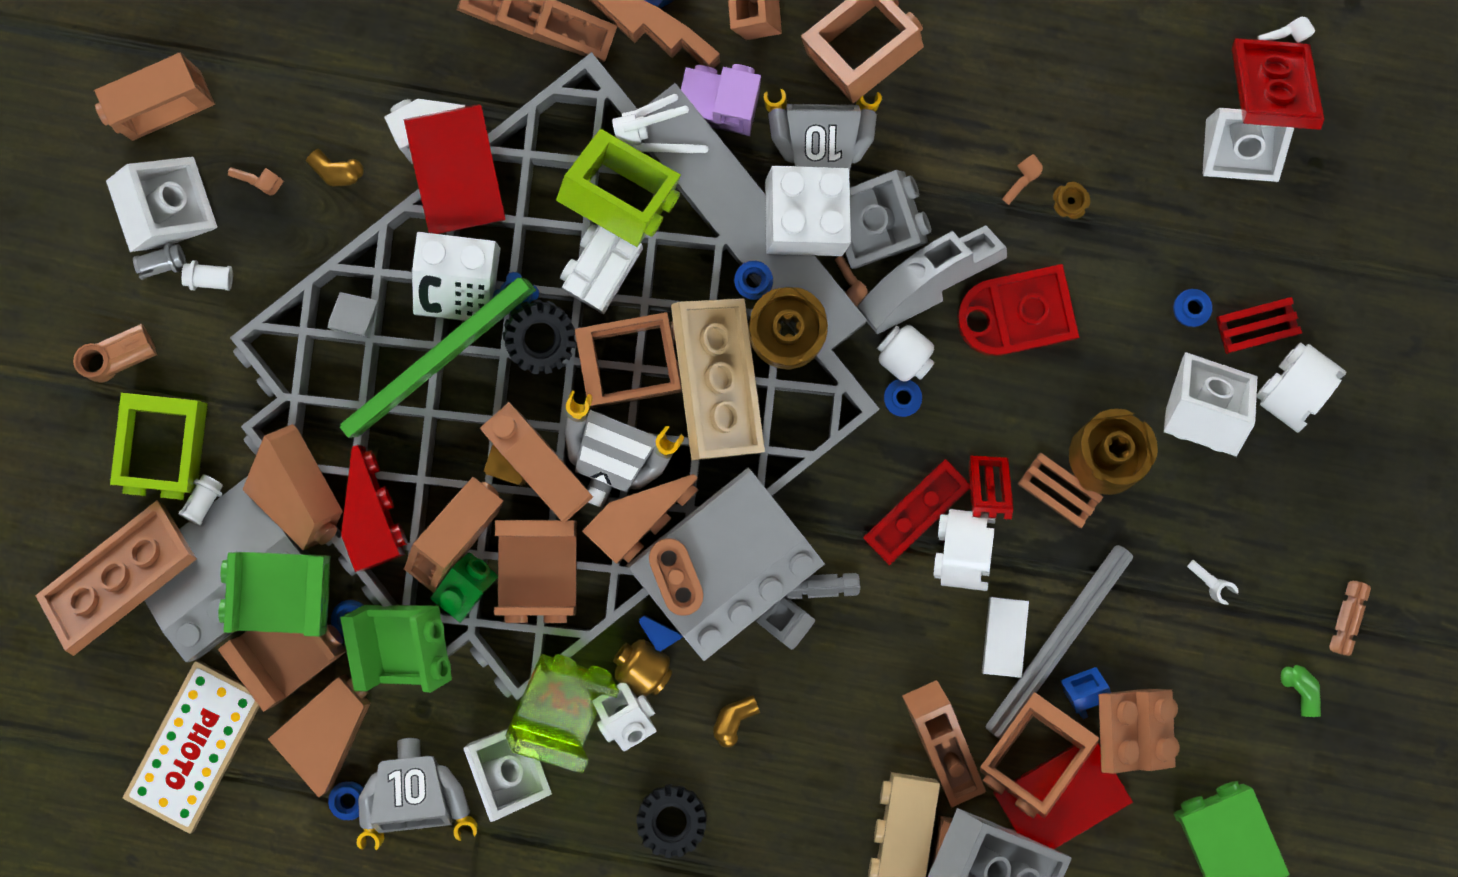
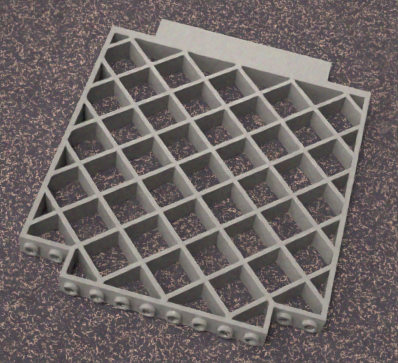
M592 52L488 133L493 161L522 164L516 216L505 215L506 220L483 224L484 226L514 229L509 273L518 272L521 274L526 230L581 236L582 240L591 225L595 228L598 227V225H594V222L584 216L583 223L528 217L534 165L570 169L579 157L576 155L536 151L541 113L555 102L596 106L594 138L600 128L602 130L605 128L606 110L609 105H611L619 117H622V113L637 110L636 106ZM588 77L598 91L574 89V87ZM674 83L650 103L672 94H677L678 100L644 117L682 106H688V113L646 126L649 139L642 140V143L708 146L709 151L707 153H648L656 161L681 174L676 186L677 189L717 238L659 232V228L653 237L646 234L641 243H648L642 297L616 294L610 305L641 309L640 317L650 315V310L672 312L671 304L683 302L651 298L657 245L715 251L709 300H718L723 251L727 249L740 266L748 261H759L767 265L773 275L771 290L784 287L802 288L812 293L821 302L827 316L828 332L823 347L815 357V360L836 386L776 379L777 367L771 365L769 366L768 378L755 377L756 388L767 389L762 430L765 452L757 453L760 455L758 480L764 486L768 456L803 459L766 489L773 496L879 410L878 406L832 351L864 326L867 319L815 255L766 254V194L677 84ZM526 126L524 150L500 147ZM602 164L590 182L598 186L599 172L618 173ZM419 189L230 337L237 346L233 350L235 356L246 368L251 365L261 376L256 380L258 385L270 398L274 395L277 397L241 426L247 434L244 441L255 455H257L265 436L261 429L289 407L288 426L293 424L302 436L306 405L358 410L374 397L380 346L428 352L448 336L449 319L437 317L434 341L381 336L387 282L412 284V272L391 270L389 265L394 230L410 217L426 219ZM460 229L446 232V235L459 237ZM377 244L375 268L350 265ZM580 246L579 257L585 249ZM751 274L748 276L757 287L761 284V278L758 275ZM336 275L373 279L371 299L378 300L370 338L333 330L315 329L320 288ZM496 281L495 290L500 289L504 282ZM534 285L539 290V298L574 301L571 323L575 329L582 328L583 302L567 294L562 288ZM302 303L300 327L276 324ZM746 308L747 320L750 321L753 309ZM510 313L504 317L500 349L468 346L459 354L499 359L493 416L506 405L510 366L513 360L505 347L503 332H505L504 324L506 319L509 320L511 318ZM791 320L787 325L796 335L794 331L796 323ZM780 321V322H779V324L781 325V329H782V323H784L783 321ZM648 330L638 332L634 364L598 360L600 371L633 374L632 389L641 388L643 375L669 378L668 367L644 365ZM272 334L298 337L291 394L250 344L260 335ZM314 339L365 345L359 401L307 395ZM577 341L575 348L571 349L572 357L570 360L565 359L562 362L563 367H566L560 423L528 420L535 430L559 432L556 454L565 464L567 459L565 430L568 416L566 402L571 391L575 389L577 368H581L580 358H578ZM444 367L429 378L426 408L397 405L387 413L424 418L418 476L381 471L375 473L376 478L380 480L416 483L410 542L403 546L404 550H409L408 556L413 543L425 530L430 485L462 489L468 482L431 477L438 419L485 424L492 417L489 415L439 410ZM775 390L833 396L828 440L814 451L769 446ZM844 394L859 415L838 431L841 401ZM640 400L630 402L628 425L637 428ZM370 428L359 437H354L353 446L357 444L365 446L367 451ZM649 433V434L654 435V436H656V437L659 435V434ZM666 435L667 439L671 442H676L680 437ZM684 437V441L680 446L690 447L689 438ZM491 441L489 442L488 456L493 445ZM691 460L690 475L694 474L698 478L700 460ZM318 465L320 471L325 474L348 476L349 468ZM485 476V482L493 486L498 493L540 497L532 488L497 484L496 477ZM620 490L619 498L608 497L606 505L609 502L629 496V492L626 493ZM696 493L687 502V505L682 507L680 504H675L669 511L686 513L685 517H687L698 508V506H695ZM550 509L549 520H560ZM492 522L478 538L477 550L469 549L467 552L472 553L487 564L488 559L498 560V552L489 551ZM336 526V534L326 544L330 546L333 543L342 554L338 560L351 576L356 573L365 583V586L362 588L364 594L374 605L381 604L383 607L398 605L371 569L362 572L354 571L341 536V531ZM612 560V565L577 561V569L611 573L606 618L590 630L547 625L548 623H544V615L537 616V624L504 623V620L482 618L483 594L469 613V616L461 623L450 614L440 613L442 623L468 625V630L446 647L447 655L449 658L470 641L473 644V647L470 649L471 654L482 667L489 665L497 675L494 682L507 698L513 695L518 700L649 594L642 588L616 609L620 574L633 575L628 567L621 566L622 560L618 564ZM407 571L402 605H416L418 580ZM480 627L535 633L531 677L523 685H520L479 633ZM546 634L580 638L543 668Z

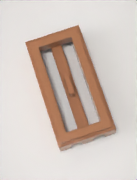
M1042 453L1037 455L1017 483L1078 528L1083 527L1086 519L1091 516L1096 505L1103 499V496L1099 493L1083 489L1075 476ZM1042 464L1090 499L1089 502L1086 504L1038 469ZM1032 476L1082 510L1079 516L1029 482Z

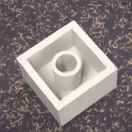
M772 166L765 180L766 254L843 256L851 244L849 168Z

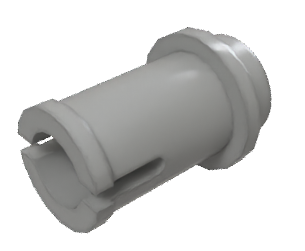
M171 243L165 244L164 249L133 257L135 271L137 274L140 273L139 278L141 280L170 270L174 273L180 272L181 267L186 263L181 246L179 244L172 245Z

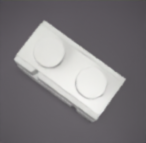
M591 225L580 243V246L585 249L577 261L571 259L567 263L560 279L565 281L562 289L567 294L601 314H605L643 250V246L640 243L636 247L599 225L597 228Z

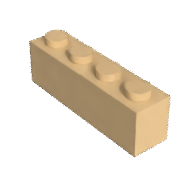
M891 772L890 780H883L880 804L886 805L883 820L877 819L874 842L880 843L878 858L871 857L868 877H926L940 783L936 779Z

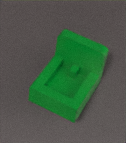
M467 553L451 568L430 599L461 623L474 608L484 592L496 581L498 575L489 568L486 562L475 557L472 553Z

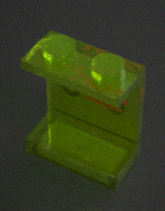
M541 654L505 735L511 752L583 773L589 759L582 746L598 713L592 701L602 694L617 698L620 692L611 677V673L594 665L590 666L589 669L579 666L574 660L564 655L556 654L553 658Z

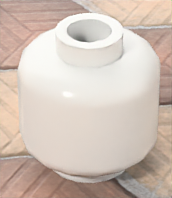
M896 325L877 347L881 352L878 358L879 363L903 382L909 381L914 376L921 380L935 363L930 359L934 352L933 343L911 325H906L901 329Z

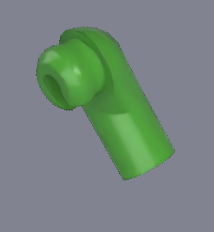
M1295 665L1294 668L1290 666L1283 668L1281 671V683L1285 687H1294L1301 695V716L1320 717L1321 698L1318 680L1303 666Z

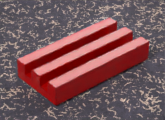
M1289 297L1216 317L1225 353L1228 354L1302 334L1301 327L1298 326L1296 321L1298 319L1297 312H1294L1292 307L1294 304L1293 298ZM1283 308L1284 315L1232 329L1227 327V322ZM1287 322V330L1232 344V336Z
M970 456L969 476L973 517H981V512H988V518H996L997 513H1003L1004 519H1012L1013 500L1009 459L1005 457ZM979 466H984L987 501H982ZM993 466L999 467L1002 502H996Z

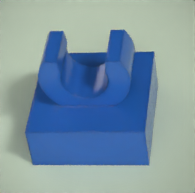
M1097 667L1061 680L1065 695L1076 713H1079L1083 719L1088 718L1086 709L1099 706V694L1111 693L1110 687Z

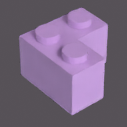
M733 64L732 68L723 67L721 75H718L717 70L709 66L696 65L695 69L686 67L681 91L711 128L750 136L760 94L761 75L754 74L755 70L753 68L740 64Z

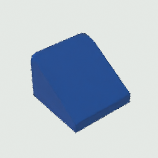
M647 615L639 619L640 625L655 649L659 650V652L683 638L679 631Z

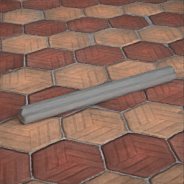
M1116 545L1111 550L1024 671L1022 678H1019L986 724V729L990 733L1001 739L1033 693H1037L1132 561L1133 555L1127 549Z

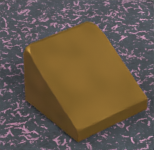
M492 445L484 468L485 474L517 485H525L526 481L499 450Z

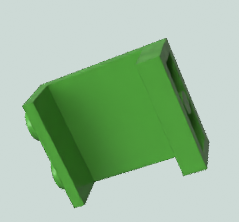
M228 552L227 560L222 561L220 571L221 582L226 583L225 599L220 600L218 610L219 622L224 623L223 632L304 633L303 636L317 637L327 634L331 556Z

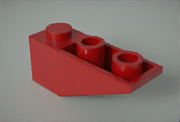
M358 444L352 446L341 536L354 571L362 572L406 555L403 546L407 545V539L401 524H394L389 509L394 508L388 489L385 486L381 488L379 486L375 473L380 472V468L373 451H366L365 446Z

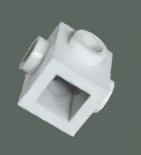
M627 683L618 684L592 701L601 718L597 725L608 742L615 740L624 752L657 732L650 719L655 712L644 695L637 697Z

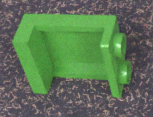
M363 605L340 617L354 691H368L383 683L421 685L423 692L431 693L452 680L451 664L447 655L444 625L441 621L439 606L390 605L383 607L382 605Z
M1238 781L1229 782L1216 789L1217 794L1207 799L1198 796L1181 803L1182 809L1173 813L1176 821L1182 825L1203 877H1287L1290 875L1252 787L1245 784L1239 785Z

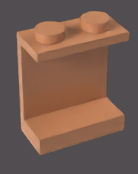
M495 520V536H499L498 607H494V615H504V623H528V615H544V623H567V615H576L577 521L567 520L563 523L561 520Z
M327 625V634L320 637L303 636L304 633L246 631L243 635L226 642L218 651L264 712L278 705L347 652L342 645L343 638L334 626Z

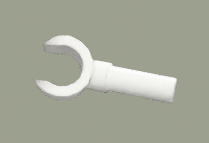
M1299 17L1279 30L1257 37L1258 40L1275 41L1292 34L1295 41L1300 43L1312 36L1315 29L1308 18Z
M1192 560L1187 565L1190 570L1210 587V596L1216 602L1225 605L1229 604L1220 595L1222 588L1225 586L1233 593H1239L1235 584L1225 580H1218L1196 561Z

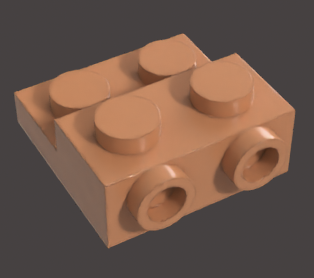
M1139 689L1099 694L1102 773L1115 774L1135 770L1155 771L1176 767L1175 757L1178 755L1180 747L1178 740L1174 737V718L1178 713V705L1173 699L1172 690Z

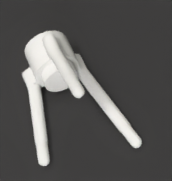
M677 94L659 99L637 110L622 113V117L612 119L615 137L641 152L707 153L709 151L706 145L642 143V140L649 139L646 126L688 113V106H682L644 117L677 101Z

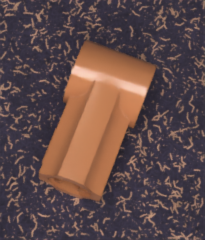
M140 324L97 344L83 345L74 354V367L84 377L94 382L103 383L112 379L116 373L156 356V347L144 325ZM101 354L104 360L102 367L96 372H90L89 361L95 355Z

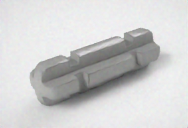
M844 573L843 577L837 578V574L811 575L788 593L786 597L788 599H802V595L807 594L808 598L838 597L839 593L843 592L844 596H857L860 593V578L857 573Z

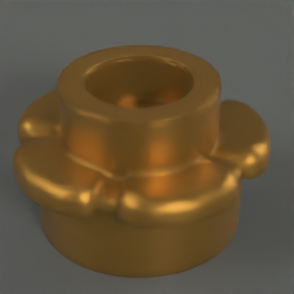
M1068 182L1066 186L1061 185L1053 194V200L1055 201L1054 209L1061 217L1068 216L1070 219H1078L1085 214V209L1090 206L1089 193L1077 182ZM1072 197L1075 200L1074 204H1069L1068 198Z

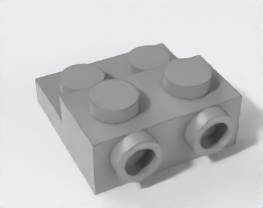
M894 170L850 188L851 244L845 252L851 269L862 267L888 256H896L929 243L926 234L931 233V225L924 211L918 213L914 198L919 197L918 186L911 175L906 177L905 171Z

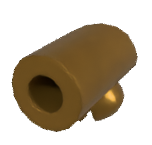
M320 149L313 151L306 159V162L330 186H350L355 184L357 179L361 178L364 173L363 166L358 160L350 159L347 162L332 163Z
M754 695L726 705L720 710L713 733L714 738L718 740L722 747H732L737 743V731L741 720L760 713Z

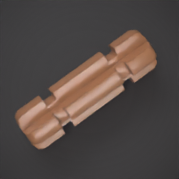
M1350 581L1345 592L1348 598L1347 601L1343 600L1335 626V630L1338 632L1336 636H1332L1329 646L1331 651L1345 656L1352 654L1356 642L1352 639L1354 635H1358L1366 606H1363V602L1368 601L1371 587L1368 584L1359 581Z

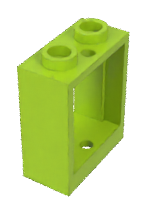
M600 128L565 174L556 201L638 247L646 234L650 237L654 236L663 220V216L660 215L663 210L670 213L676 204L680 192L675 189L681 174ZM602 164L655 194L643 212L590 182Z
M121 393L110 485L123 486L122 494L146 496L147 489L161 490L160 498L184 500V494L192 493L196 487V484H194L195 479L199 480L208 403L197 400ZM136 411L186 416L178 482L128 477Z

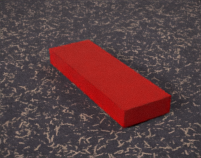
M944 459L884 516L863 539L890 566L940 518L941 514H944L970 489V484Z

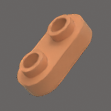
M665 538L659 540L650 550L649 563L667 608L674 614L681 616L690 615L700 608L703 602V590L687 549L676 539ZM670 550L676 554V561L672 565H665L661 561V555L665 551ZM681 587L688 588L691 592L690 598L685 602L679 601L675 596L676 591Z

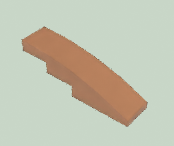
M460 0L457 11L545 44L585 57L592 52L598 61L602 62L606 61L617 29V25L557 0Z
M590 0L634 43L646 33L671 58L683 48L700 65L715 68L720 63V53L689 27L653 4L644 0Z

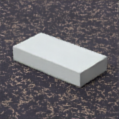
M989 597L982 665L983 674L1022 678L1029 601Z

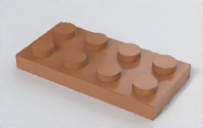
M156 500L35 596L64 650L74 656L197 560L165 505Z

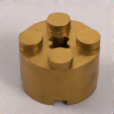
M796 287L777 288L764 294L755 304L749 321L750 342L756 354L767 364L787 370L804 366L812 361L822 349L828 332L827 316L821 302L812 293ZM791 320L796 323L794 329L796 335L793 336L788 333L785 337L780 334L781 325L779 322L783 321L788 324Z
M1109 409L1093 417L1073 436L1069 448L1070 466L1082 488L1099 494L1112 495L1126 491L1144 478L1154 464L1158 453L1157 440L1152 428L1145 421L1142 422L1133 416L1134 413L1125 409Z

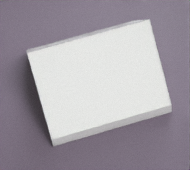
M1218 108L1206 119L1203 176L1279 182L1294 128L1243 124L1241 109Z
M521 723L470 742L463 748L490 822L552 795L526 724Z

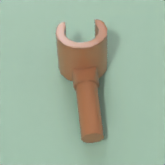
M1034 154L1017 165L1024 176L1018 179L1002 198L1007 205H1010L1024 187L1041 175L1043 166Z
M230 167L228 170V176L248 182L270 196L274 195L284 182V180L267 168L263 170L259 178L254 174Z
M839 256L835 261L846 282L851 286L845 293L857 307L868 295L867 288L854 276L844 256Z

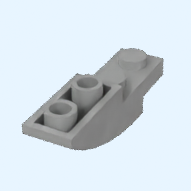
M986 225L961 238L951 231L934 240L898 265L868 293L857 307L867 319V323L876 334H879L943 302V290L1006 259L1007 248Z

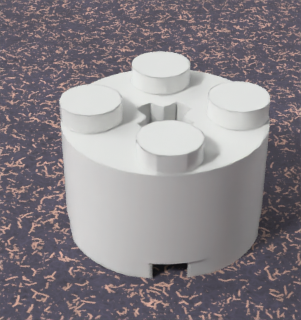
M1301 342L1295 349L1289 352L1279 365L1284 370L1282 375L1276 373L1257 393V398L1261 400L1260 405L1297 433L1307 425L1305 420L1309 414L1315 415L1342 381L1340 378L1347 373L1310 344L1305 346Z
M949 509L948 515H940L938 537L939 540L945 541L944 554L936 553L934 578L941 579V586L982 591L988 590V582H981V576H989L994 528H987V523L995 524L996 518H988V513H981V517H973L972 511Z

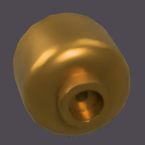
M638 640L632 645L625 643L613 659V662L617 664L615 679L619 683H627L630 689L638 696L657 695L665 687L672 675V670L669 669V657L662 651H657L654 645L646 640Z

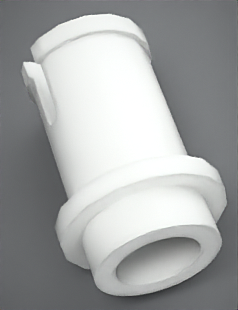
M192 260L190 264L184 263L182 285L189 286V289L193 291L197 287L230 291L233 281V270L231 266L200 265L197 260Z
M205 474L201 476L200 480L195 479L194 484H196V487L182 510L178 513L183 518L201 526L202 520L216 497L222 496L220 490L223 485Z

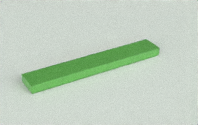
M518 277L342 422L341 430L348 438L362 435L533 294L536 289L529 280Z

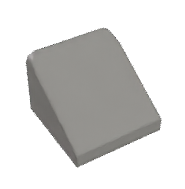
M340 292L327 328L370 338L378 300Z
M785 596L762 614L756 622L792 650L815 623V619Z

